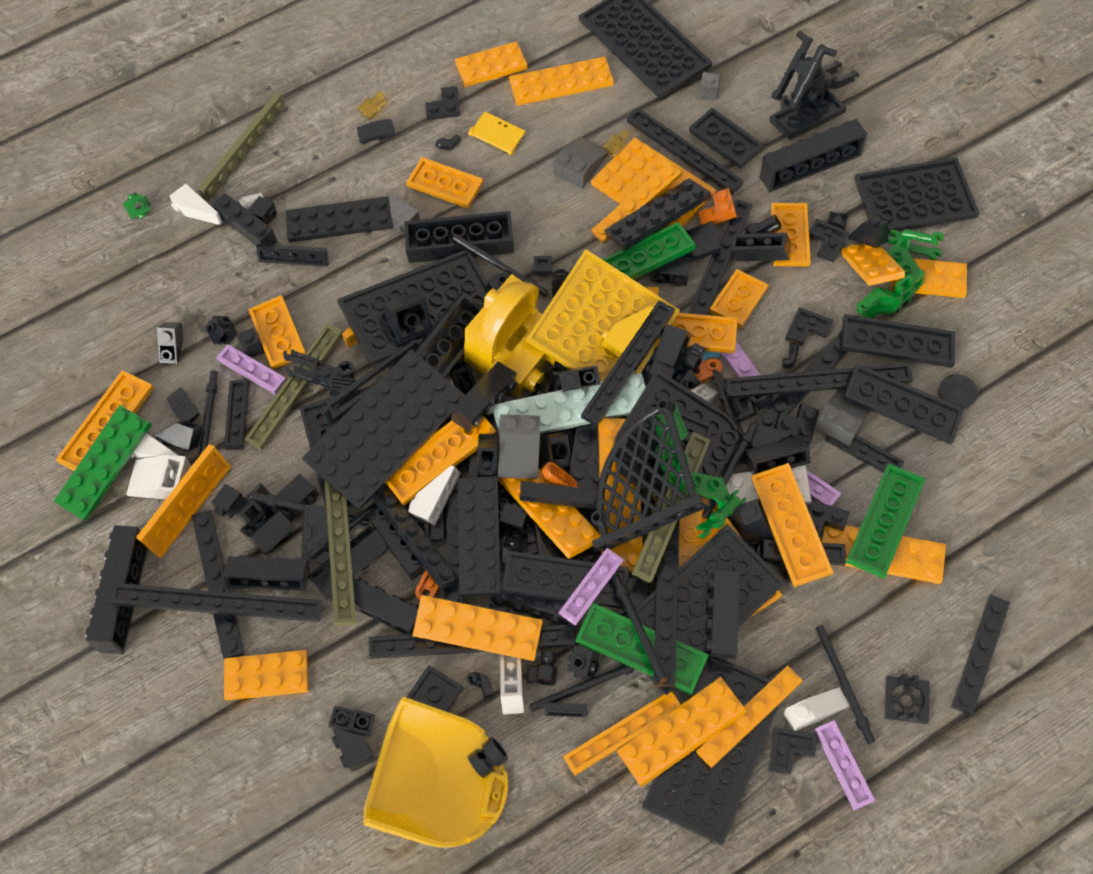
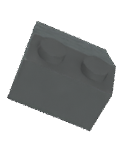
M580 137L562 149L553 161L554 175L583 189L610 151Z
M838 389L820 414L815 430L850 446L870 410L844 400L843 396L846 389Z
M500 414L498 478H538L540 416Z

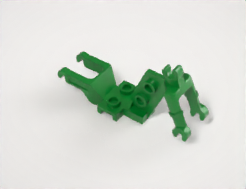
M891 229L890 236L895 238L888 237L887 243L893 246L887 253L905 271V278H901L895 284V292L876 287L862 301L857 303L856 310L861 314L859 316L874 318L878 314H893L896 310L900 311L902 309V304L905 301L910 302L912 294L924 284L926 272L918 267L909 252L928 256L930 260H936V256L941 257L942 254L939 248L915 245L910 243V240L914 239L938 246L939 240H944L943 233L934 232L931 235L923 233V231L918 232L904 229L900 233L897 230Z
M676 405L673 416L682 441L688 435V432ZM662 414L657 415V419L667 426L665 417ZM657 425L656 431L661 439L663 429ZM668 430L665 443L672 449H675L670 431ZM659 445L655 450L656 454L658 453ZM663 448L661 458L668 463L670 452ZM675 453L672 467H674L677 471L681 473L678 458ZM660 463L659 465L662 466V469H663V471H664V475H663V477H664V476H665V472H666V467H665L663 464ZM670 471L669 482L675 486L677 476ZM690 471L697 495L700 494L706 498L714 499L718 503V509L713 514L711 513L704 523L696 526V530L703 531L699 537L705 538L710 535L713 528L718 529L725 524V519L731 516L733 511L746 501V498L744 497L740 500L736 496L739 492L738 489L729 495L724 480L721 477ZM682 477L679 490L682 493L688 494Z

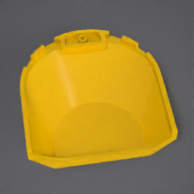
M402 697L386 731L364 806L363 825L422 844L442 848L461 846L485 834L499 818L508 792V774L504 770L503 764L499 767L494 766V771L486 778H482L468 760L467 756L477 748L482 749V744L489 739L484 734L485 731L477 724L463 717Z

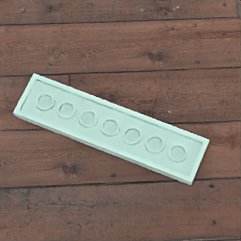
M641 373L632 375L604 418H618L627 416L645 389ZM601 385L566 392L560 390L495 404L493 415L498 435L500 414L540 416V434L590 424L581 418V413Z

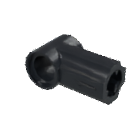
M774 214L760 223L747 225L745 232L746 234L775 233L781 229L782 224Z

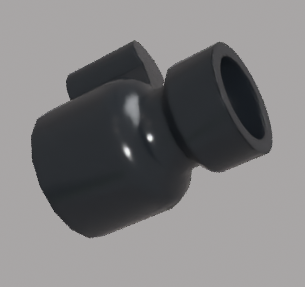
M694 343L689 351L684 354L681 362L682 367L690 369L695 373L702 362L705 347Z
M544 651L541 653L540 658L542 664L528 669L527 683H538L547 686L556 684L558 671L554 664L557 662V654Z

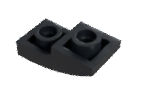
M391 119L374 121L357 127L359 141L363 145L377 138L382 141L395 135Z
M182 387L166 398L180 421L194 422L200 416L195 404L190 401Z
M334 705L328 727L370 736L375 714L356 709L353 711Z

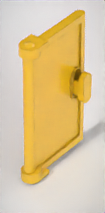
M484 111L475 126L471 127L468 135L491 144L512 156L526 131Z

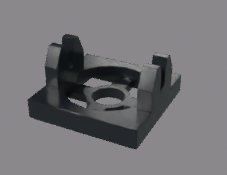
M906 673L899 677L886 676L884 719L928 724L930 681L920 680L918 675L908 677ZM903 684V693L899 696L892 695V691ZM911 685L919 690L923 699L915 698L910 693ZM901 696H910L912 705H903L901 703ZM892 702L898 703L903 710L898 712L892 705ZM914 705L922 706L919 712L913 711L910 713V708Z

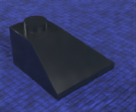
M758 499L738 506L733 511V514L727 517L741 538L750 547L762 543L764 539L774 538Z

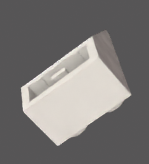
M175 455L138 459L135 461L126 495L166 499L190 469L191 464L185 456Z

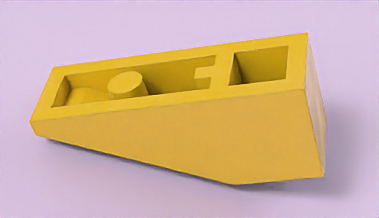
M649 306L614 324L611 330L607 328L601 336L604 340L600 345L617 357H620L653 307Z

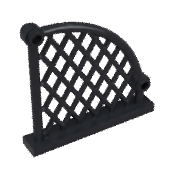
M667 397L660 399L657 407L634 421L612 447L600 475L596 497V511L591 515V521L594 525L598 526L601 536L592 541L594 549L604 552L606 548H615L710 507L708 498L696 493L673 416L676 409L673 400ZM661 413L665 415L667 426L657 419V415ZM653 418L652 428L650 431L644 425L647 421ZM657 425L663 429L661 439L655 435ZM636 430H638L637 437L633 435ZM668 430L670 431L675 449H672L665 443ZM643 431L649 435L647 446L641 441ZM629 438L636 442L633 452L627 448ZM653 439L660 444L657 454L651 450ZM639 446L646 451L644 460L637 456ZM663 448L670 452L668 463L661 458ZM621 450L620 458H618L617 455ZM625 452L632 457L630 467L623 462ZM675 453L678 458L681 473L677 471L674 467H672ZM649 454L656 459L654 469L647 464ZM614 460L618 463L616 473L611 470ZM635 461L642 465L640 475L633 470ZM660 463L666 467L664 477L658 473ZM622 467L628 471L626 482L619 477ZM646 469L652 473L650 484L643 479ZM670 471L677 476L675 486L668 481ZM609 474L614 477L612 488L607 484ZM632 475L638 480L636 490L630 486ZM656 477L663 482L661 492L654 488ZM682 477L686 485L688 497L679 490ZM618 482L624 486L622 496L616 492ZM642 484L649 489L647 498L640 494ZM667 486L673 491L671 501L664 496ZM605 489L611 493L609 502L604 499ZM628 490L635 495L632 505L626 500ZM652 493L659 497L657 508L650 503ZM677 495L684 500L678 504H675ZM614 496L621 501L619 511L612 506ZM638 499L645 504L643 514L636 509ZM664 501L670 507L661 511L662 503ZM624 505L631 510L629 520L622 515ZM650 508L655 514L647 517L648 509ZM611 511L617 516L615 526L609 522ZM636 514L641 520L633 523L634 515ZM622 520L627 526L619 529L620 521ZM607 526L614 532L608 534Z

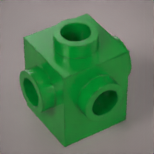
M137 192L128 195V199L122 202L131 219L137 216L140 219L148 215L147 211L150 210L148 206L151 205L147 196L143 197L141 193L137 194ZM136 203L141 204L139 208H135Z

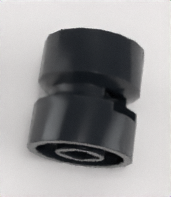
M493 737L482 744V749L477 748L467 756L474 770L482 778H486L494 771V766L499 767L508 760L505 750Z

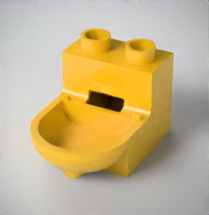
M511 274L498 290L492 288L488 292L484 300V307L465 328L464 361L483 375L498 361L517 373V385L509 393L518 399L525 389L533 393L536 383L540 384L543 381L545 374L541 370L547 362L554 365L557 361L526 342L527 337L542 316V313L537 309L539 288L532 283L523 282Z

